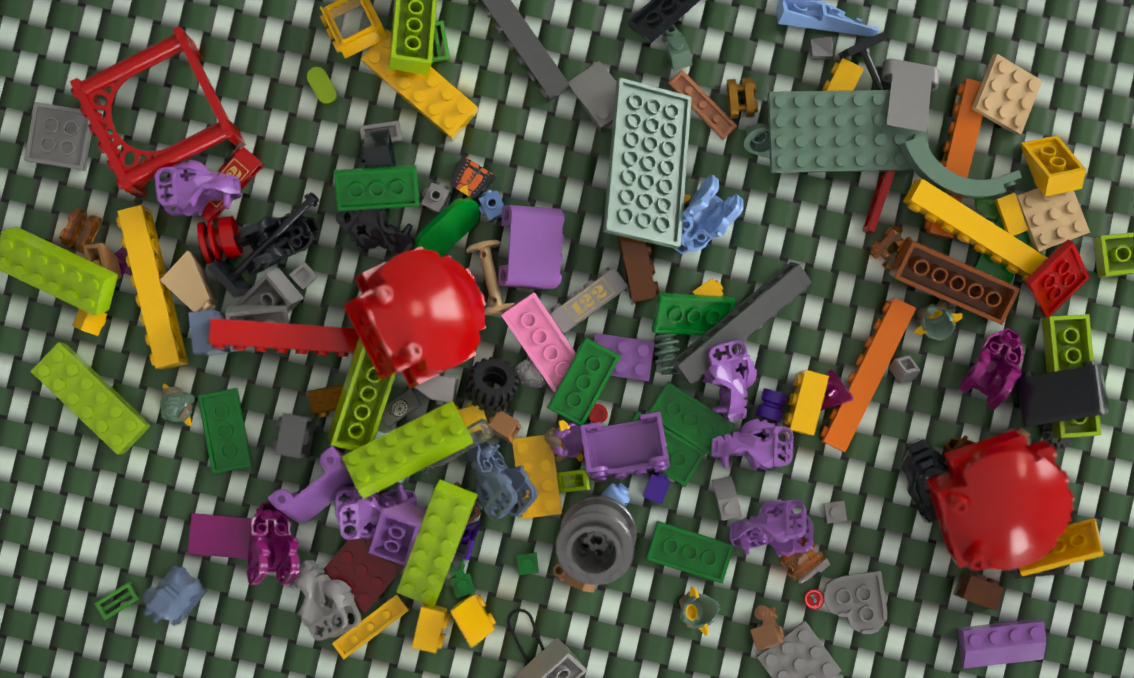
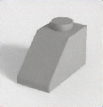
M728 476L711 480L720 520L742 517L732 477Z

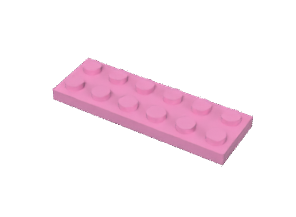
M532 292L503 312L501 316L555 393L576 353L535 292Z

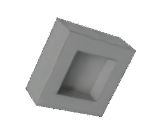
M303 262L289 274L302 290L318 278L306 262Z
M843 500L823 503L827 524L847 521Z

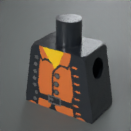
M462 155L450 183V186L456 190L451 201L453 202L458 198L465 199L466 197L476 201L496 179L495 175Z

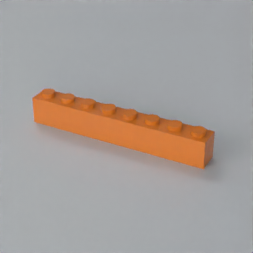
M968 78L958 86V103L955 102L952 109V114L955 115L953 122L951 121L948 126L947 133H950L949 139L945 141L943 146V152H945L944 160L940 161L949 171L968 178L983 117V115L971 109L982 82ZM949 195L958 202L962 203L963 198ZM925 220V235L944 240L953 238L954 233L942 230L941 225L936 222L932 223Z
M895 297L885 302L882 308L884 313L881 319L878 318L873 326V329H875L873 336L867 338L864 344L867 348L864 354L858 356L855 363L858 366L855 372H851L847 379L849 383L847 389L852 394L853 400L832 409L829 415L831 421L821 431V442L841 452H846L916 310L915 307Z

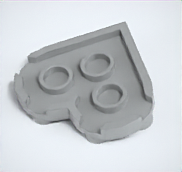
M880 570L839 576L825 584L823 591L825 606L831 613L839 617H847L848 623L854 630L862 634H873L878 632L887 620V605Z

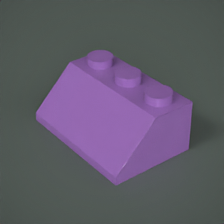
M408 502L382 509L369 553L406 566L427 509Z

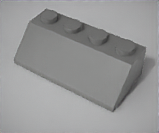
M556 638L513 678H580L588 670L560 639Z

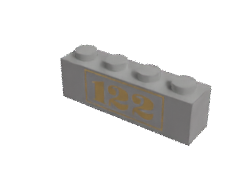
M606 268L599 273V279L593 281V279L589 280L583 285L584 289L581 292L577 293V291H574L566 297L568 299L563 305L558 303L550 309L552 311L550 316L563 335L628 288V285L615 268L611 270Z

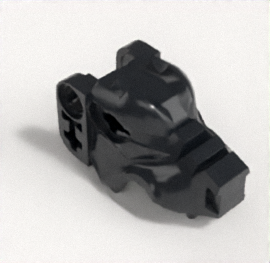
M390 208L338 211L336 214L337 223L347 230L346 234L351 237L350 241L356 242L357 247L363 249H374L378 246L386 249L388 247L389 251H396L397 254L410 251L416 244L415 239L410 236L412 224L408 223L402 232L393 225H389L388 216ZM347 212L351 215V220L348 223L345 221V214ZM366 226L365 230L367 231V233L361 234L362 229L360 227Z
M292 213L279 218L267 216L258 223L256 222L241 228L234 236L236 246L245 247L250 245L254 251ZM303 215L298 218L262 255L251 260L246 267L249 275L263 272L284 258L305 251L319 232L314 218Z
M917 439L906 444L905 455L902 459V470L907 477V491L916 502L921 518L924 522L931 523L937 520V515L926 480L949 471L941 454L934 447L927 445L924 439Z

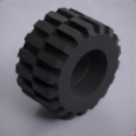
M489 357V360L483 358L481 362L477 361L474 367L472 366L466 384V393L468 394V400H473V406H479V410L482 411L486 409L489 413L494 410L496 413L500 412V409L504 411L513 403L519 385L518 373H515V368L509 366V362H502L501 358L495 360L494 357ZM484 382H495L498 385H500L501 388H490L487 385H485Z

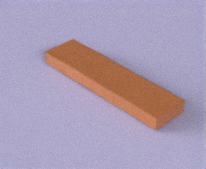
M683 70L667 84L674 92L692 97L691 109L722 140L737 127Z

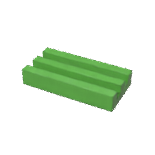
M444 21L435 22L434 38L438 57H434L432 53V64L445 60L451 61ZM437 26L441 27L446 56L441 54Z
M130 581L94 604L105 621L141 598L137 595V591L132 587ZM123 590H129V592L102 608L101 604ZM132 595L133 599L112 612L105 613L106 610Z

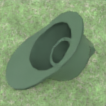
M762 123L751 127L747 126L744 140L746 151L770 159L769 126Z

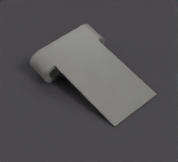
M887 59L883 62L881 79L883 82L891 84L886 125L927 132L931 91L937 90L939 86L940 70L937 67L898 59Z

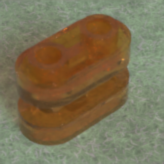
M77 208L69 214V222L66 228L61 231L59 238L61 239V244L67 247H72L75 243V250L85 254L83 245L92 244L102 220L96 215H91L87 218V211Z
M891 225L883 233L885 235L881 242L877 240L870 247L872 250L870 255L874 259H877L879 256L884 259L881 265L886 270L893 266L905 241L900 236L903 230L898 225L896 227ZM895 242L898 247L890 254L886 249Z
M805 537L802 538L801 546H805L807 542ZM814 540L810 551L794 553L791 556L782 555L779 559L783 568L787 566L792 568L788 575L793 581L799 579L826 559L821 551L817 553L813 551V548L816 546ZM806 554L808 559L798 564L796 560Z

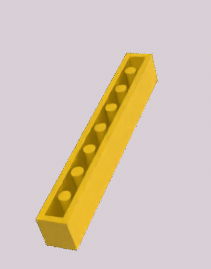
M924 179L915 180L903 200L904 203L908 204L910 210L924 214L926 220L941 225V229L948 233H954L961 242L970 243L977 252L986 253L993 262L1004 264L1007 266L1006 270L1014 274L1018 273L1024 281L1044 260L1048 259Z

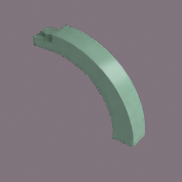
M924 136L899 145L903 156L913 171L921 179H924L948 195L969 199L991 197L1006 192V187L1016 184L1015 180L1022 178L1019 170L988 180H975L959 176L945 168L934 157L927 146Z

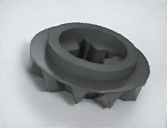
M1052 423L1043 426L1042 439L1050 446L1053 445L1055 450L1065 449L1072 444L1073 438L1053 439V434H1051Z

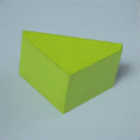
M587 469L557 472L559 493L590 490Z

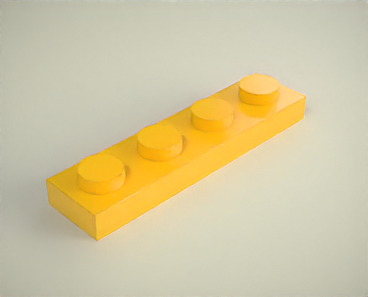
M396 594L363 619L357 627L335 640L332 645L341 657L345 659L408 612L409 608L400 596Z

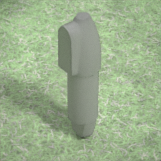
M823 558L813 564L810 569L801 575L798 579V584L807 582L816 573L824 571L830 566L829 560Z

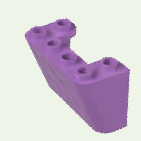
M517 205L503 206L501 226L510 225L508 265L499 266L498 286L534 290L557 288L562 279L560 266L563 260L561 249L564 241L562 231L565 215L561 209Z
M660 412L640 415L641 420L604 427H602L600 422L580 425L589 477L595 480L596 483H600L612 477L624 479L630 474L642 476L646 475L647 471L655 470L656 473L667 471L670 462Z

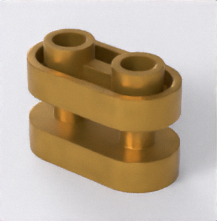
M751 77L742 78V84H736V79H727L726 90L730 119L739 118V112H745L746 118L754 117L755 113H758V102L754 101L753 94L756 93V82L752 81ZM738 92H743L744 104H738Z

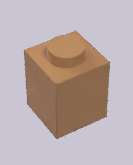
M502 411L497 412L496 415L493 414L488 422L490 432L509 443L513 442L521 429V424L518 420Z

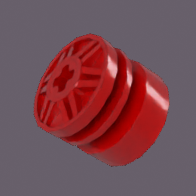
M232 215L219 218L218 228H216L212 220H209L207 225L204 222L197 224L199 247L208 264L213 263L215 259L222 261L223 251L228 259L243 256V246H236L234 236L239 229Z

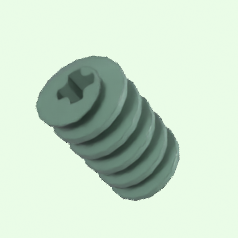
M660 334L654 337V340L660 342L654 345V348L660 349V351L655 353V356L661 358L655 361V364L661 365V367L656 369V372L662 375L678 374L671 364V361L678 356L674 353L680 350V348L674 346V344L679 343L678 339H674V336L678 334Z

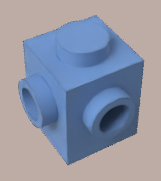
M488 190L482 193V197L479 198L481 203L479 204V210L482 216L486 215L489 222L501 218L504 204L498 191Z

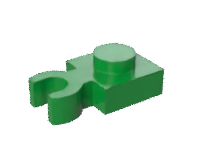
M463 560L459 561L460 569L456 570L453 567V563L450 567V571L456 576L450 579L456 598L476 592L470 572L464 574L465 563Z

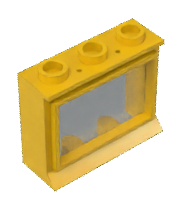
M338 0L324 8L320 7L323 13L320 18L325 27L329 26L326 31L331 40H336L332 43L337 53L342 52L345 59L388 38L370 0Z

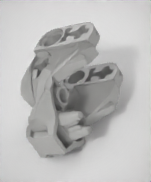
M308 560L300 564L299 574L291 583L290 588H299L306 596L298 615H301V620L308 627L312 637L315 640L321 641L329 637L341 636L357 627L361 622V615L357 606H355L356 603L353 599L354 595L351 593V587L344 581L330 580L327 574L324 575L325 571L319 568V565L314 560ZM349 613L355 616L353 624L348 623L347 615ZM342 622V625L340 627L336 626V624H340ZM319 627L324 628L325 631L322 632L323 635L317 633V631H319Z

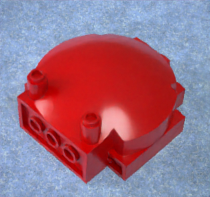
M420 246L414 250L401 253L354 278L362 295L356 297L343 307L380 380L401 371L411 389L477 355L475 349L481 340L479 331L487 328L484 306L487 304L469 268L465 269L452 259L451 256L441 257L436 251L426 250Z
M1016 430L944 453L949 472L926 480L947 552L959 568L968 565L972 570L981 569L983 571L989 568L994 570H1012L1030 565L1040 560L1056 546L1057 537L1064 534L1068 522L1072 521L1070 513L1074 510L1072 504L1074 496L1071 490H1068L1067 483H1069L1067 473L1062 471L1055 462L1057 453L1054 446H1050L1045 440L1028 445L1025 436Z

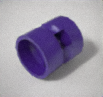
M764 388L761 399L764 402L758 405L756 415L781 423L784 413L781 407H785L789 396Z

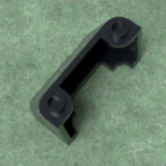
M1095 361L1082 362V367L1033 375V371L1021 373V377L1017 379L1023 427L1103 415L1110 412L1101 363L1095 364Z

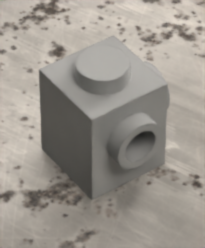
M440 182L437 185L431 183L430 187L426 186L422 193L424 199L421 205L440 214L451 195L450 191L447 190L448 186Z

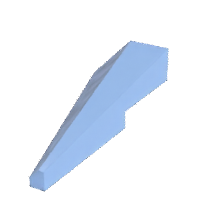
M779 0L776 11L778 24L873 37L878 33V27L861 24L862 20L859 18L855 20L845 16L844 11L821 0Z

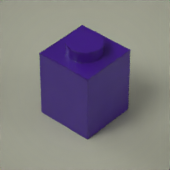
M659 472L656 475L651 474L642 496L662 504L670 485V481L667 480L668 476Z

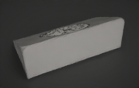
M409 389L385 406L382 419L389 428L420 407L422 403L413 390Z

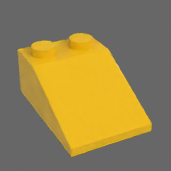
M1058 135L1021 143V148L1034 182L1044 196L1082 189L1086 169Z
M476 593L456 603L450 611L470 647L475 646L494 631V624H496V620L491 612L487 614L484 608L486 606L484 599L481 595L477 596Z

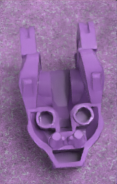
M189 160L188 163L182 162L179 165H174V167L161 168L155 174L157 199L164 206L166 212L172 216L185 215L190 217L196 214L202 216L205 206L210 200H221L225 209H230L232 200L242 197L241 184L237 176L230 174L226 176L223 173L218 175L217 172H209L207 167L198 161ZM169 173L171 176L162 183L160 181L161 175ZM175 206H177V207L175 208V211H173L171 208H169V207H175Z
M733 340L712 346L708 351L710 366H708V371L703 374L704 379L702 380L705 383H711L720 388V406L713 407L712 411L722 413L726 422L746 418L747 409L742 406H747L748 400L743 398L748 396L746 389L753 385L757 376V369H754V362L751 361L750 355H748L746 345L740 340ZM737 343L741 346L740 353L737 346L733 349V351H731V348L734 344ZM725 346H727L729 356L727 354L719 356L720 360L713 357V354L716 353L715 349L722 352L726 351Z
M759 418L745 423L739 432L713 438L711 440L710 456L720 458L723 468L729 467V456L743 455L748 460L752 470L755 467L763 470L772 467H782L788 465L793 458V432L788 427L775 426V423H768L767 420L760 422ZM761 433V435H764L765 438L761 440V437H757L754 435ZM778 433L784 435V442L778 439ZM780 454V456L783 457L784 460L781 461V459L778 458L777 455Z
M397 483V489L382 494L377 492L365 499L362 498L355 485L341 487L336 490L334 495L335 515L339 522L340 533L343 538L348 540L373 538L382 509L407 502L417 506L415 492L405 490L401 483ZM343 493H346L348 496L346 497V502H342L340 498ZM345 511L350 512V517L348 519ZM352 525L355 527L351 533L343 531L346 526Z
M770 500L760 507L758 515L750 516L749 520L744 518L741 520V523L736 521L730 524V541L733 546L741 547L746 555L750 554V549L770 544L775 549L778 557L782 555L791 556L794 553H804L812 549L813 522L806 515V507L802 501ZM794 507H802L801 512L799 514H794ZM805 534L807 542L805 546H801L802 536Z

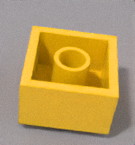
M423 604L412 648L436 653L438 648L442 649L446 634L442 633L443 628H447L451 615L447 613L448 608L437 605L433 608Z

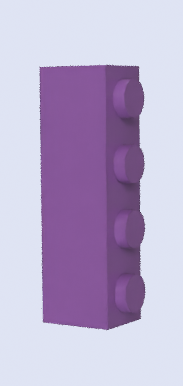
M1028 619L957 628L963 669L1042 660L1044 658L1047 641L1044 621Z

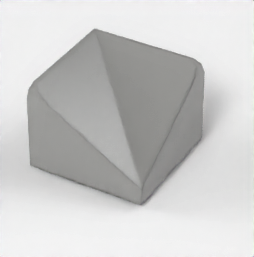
M832 37L810 40L811 60H829L832 58Z
M910 355L894 359L889 367V370L899 383L915 379L920 372L919 367Z

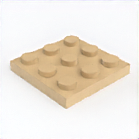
M994 54L971 109L1013 134L1021 135L1042 80L999 54Z
M1036 188L1016 196L1028 227L1027 233L1034 250L1039 252L1061 244L1067 239L1072 240L1090 233L1074 191L1044 196L1040 189Z

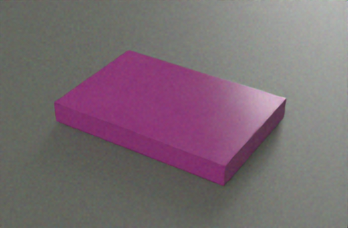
M192 513L188 554L248 559V550L251 545L250 524L252 518Z

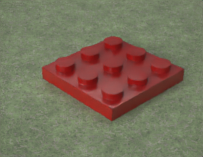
M1067 239L1028 276L1025 283L1041 314L1047 318L1065 303L1090 276L1074 242Z

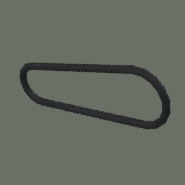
M516 609L508 616L507 624L528 664L529 660L510 624L512 615L516 612L526 613L530 618L542 651L544 646L532 615L525 609Z

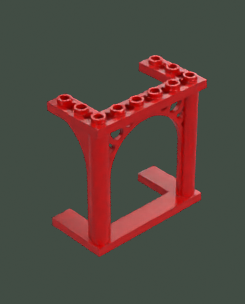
M180 26L173 29L174 35L82 81L78 78L70 81L73 87L70 91L76 100L79 99L82 105L79 109L85 118L88 117L91 123L88 127L94 136L97 135L100 141L97 145L103 154L106 153L109 159L106 161L112 172L115 171L118 177L115 179L118 187L140 199L147 195L144 187L155 177L159 169L172 167L226 139H229L238 148L246 146L239 129L229 120L199 61L202 59V56L194 40ZM184 52L219 122L163 150L143 151L133 148L121 139L113 125L112 104L117 91L131 77ZM110 86L112 88L110 93L102 90L104 88L107 90ZM97 95L105 96L107 103L102 106ZM98 110H105L106 116L101 118L103 115ZM110 129L113 130V133L111 135H109L108 133ZM119 145H122L124 148L121 154L120 149L117 148ZM133 152L135 154V161L132 165L126 166L125 157L128 153ZM141 156H146L147 160H141Z

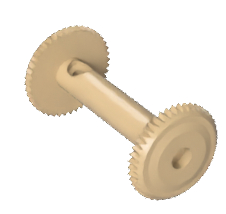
M498 240L478 242L467 248V253L479 252L491 303V307L484 309L485 315L503 313L515 305V303L503 304L490 250L501 245V242Z

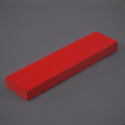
M896 170L882 171L862 229L863 232L868 234L875 232Z

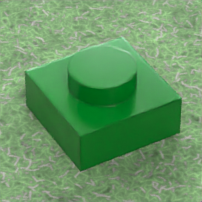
M537 552L517 554L519 575L539 573Z

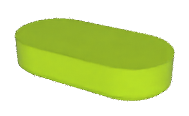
M321 67L311 68L307 73V80L318 100L325 105L334 103L337 99V91L327 73Z

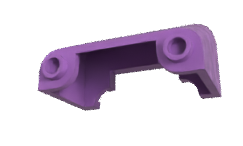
M331 446L320 458V464L326 471L323 475L300 493L298 491L290 493L288 490L279 489L268 497L269 501L274 507L295 522H308L335 500L334 495L337 489L354 485V481L342 458L346 454L340 447Z

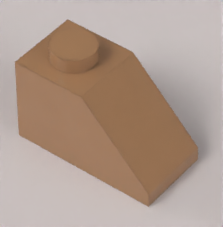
M103 243L83 245L87 260L117 273V279L122 278L118 258Z

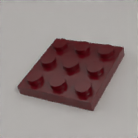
M373 538L348 540L323 569L325 571L324 575L327 574L330 580H341L351 587V593L354 595L353 599L356 606L364 613L369 610L405 567L399 563L370 554L369 550Z

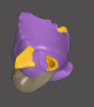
M564 420L559 421L557 429L551 427L544 435L553 453L557 455L555 459L557 462H561L575 457L581 462L584 458L582 452L584 448L580 425L567 424Z

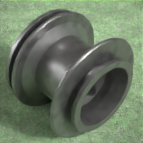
M602 495L585 497L573 504L562 519L560 531L556 539V555L564 571L575 580L589 585L608 584L624 575L632 563L637 538V530L632 515L619 501ZM611 541L613 545H609L607 542ZM586 543L589 547L585 548L582 544ZM596 549H601L603 552L597 553Z

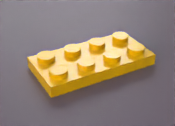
M544 435L514 439L512 444L515 468L523 466L524 471L529 476V480L537 490L536 500L522 514V519L562 514L555 455L551 446L546 442ZM526 490V491H527V495H526L524 498L529 497V496H528L529 490Z
M1095 518L1067 525L1064 534L1057 537L1056 546L1048 554L1030 565L1019 568L1021 575L1026 576L1104 556Z

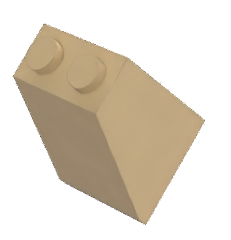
M187 250L160 281L193 312L214 310L216 308L215 304L218 301L200 257Z

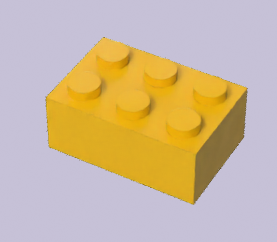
M802 370L799 374L795 375L793 385L796 386L795 391L790 394L788 405H791L789 413H785L783 424L786 425L785 427L794 432L814 435L829 376L808 370Z

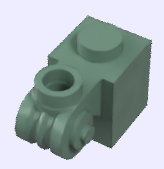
M672 25L662 34V42H665L667 58L673 71L692 66V59L685 37L682 36L675 25Z

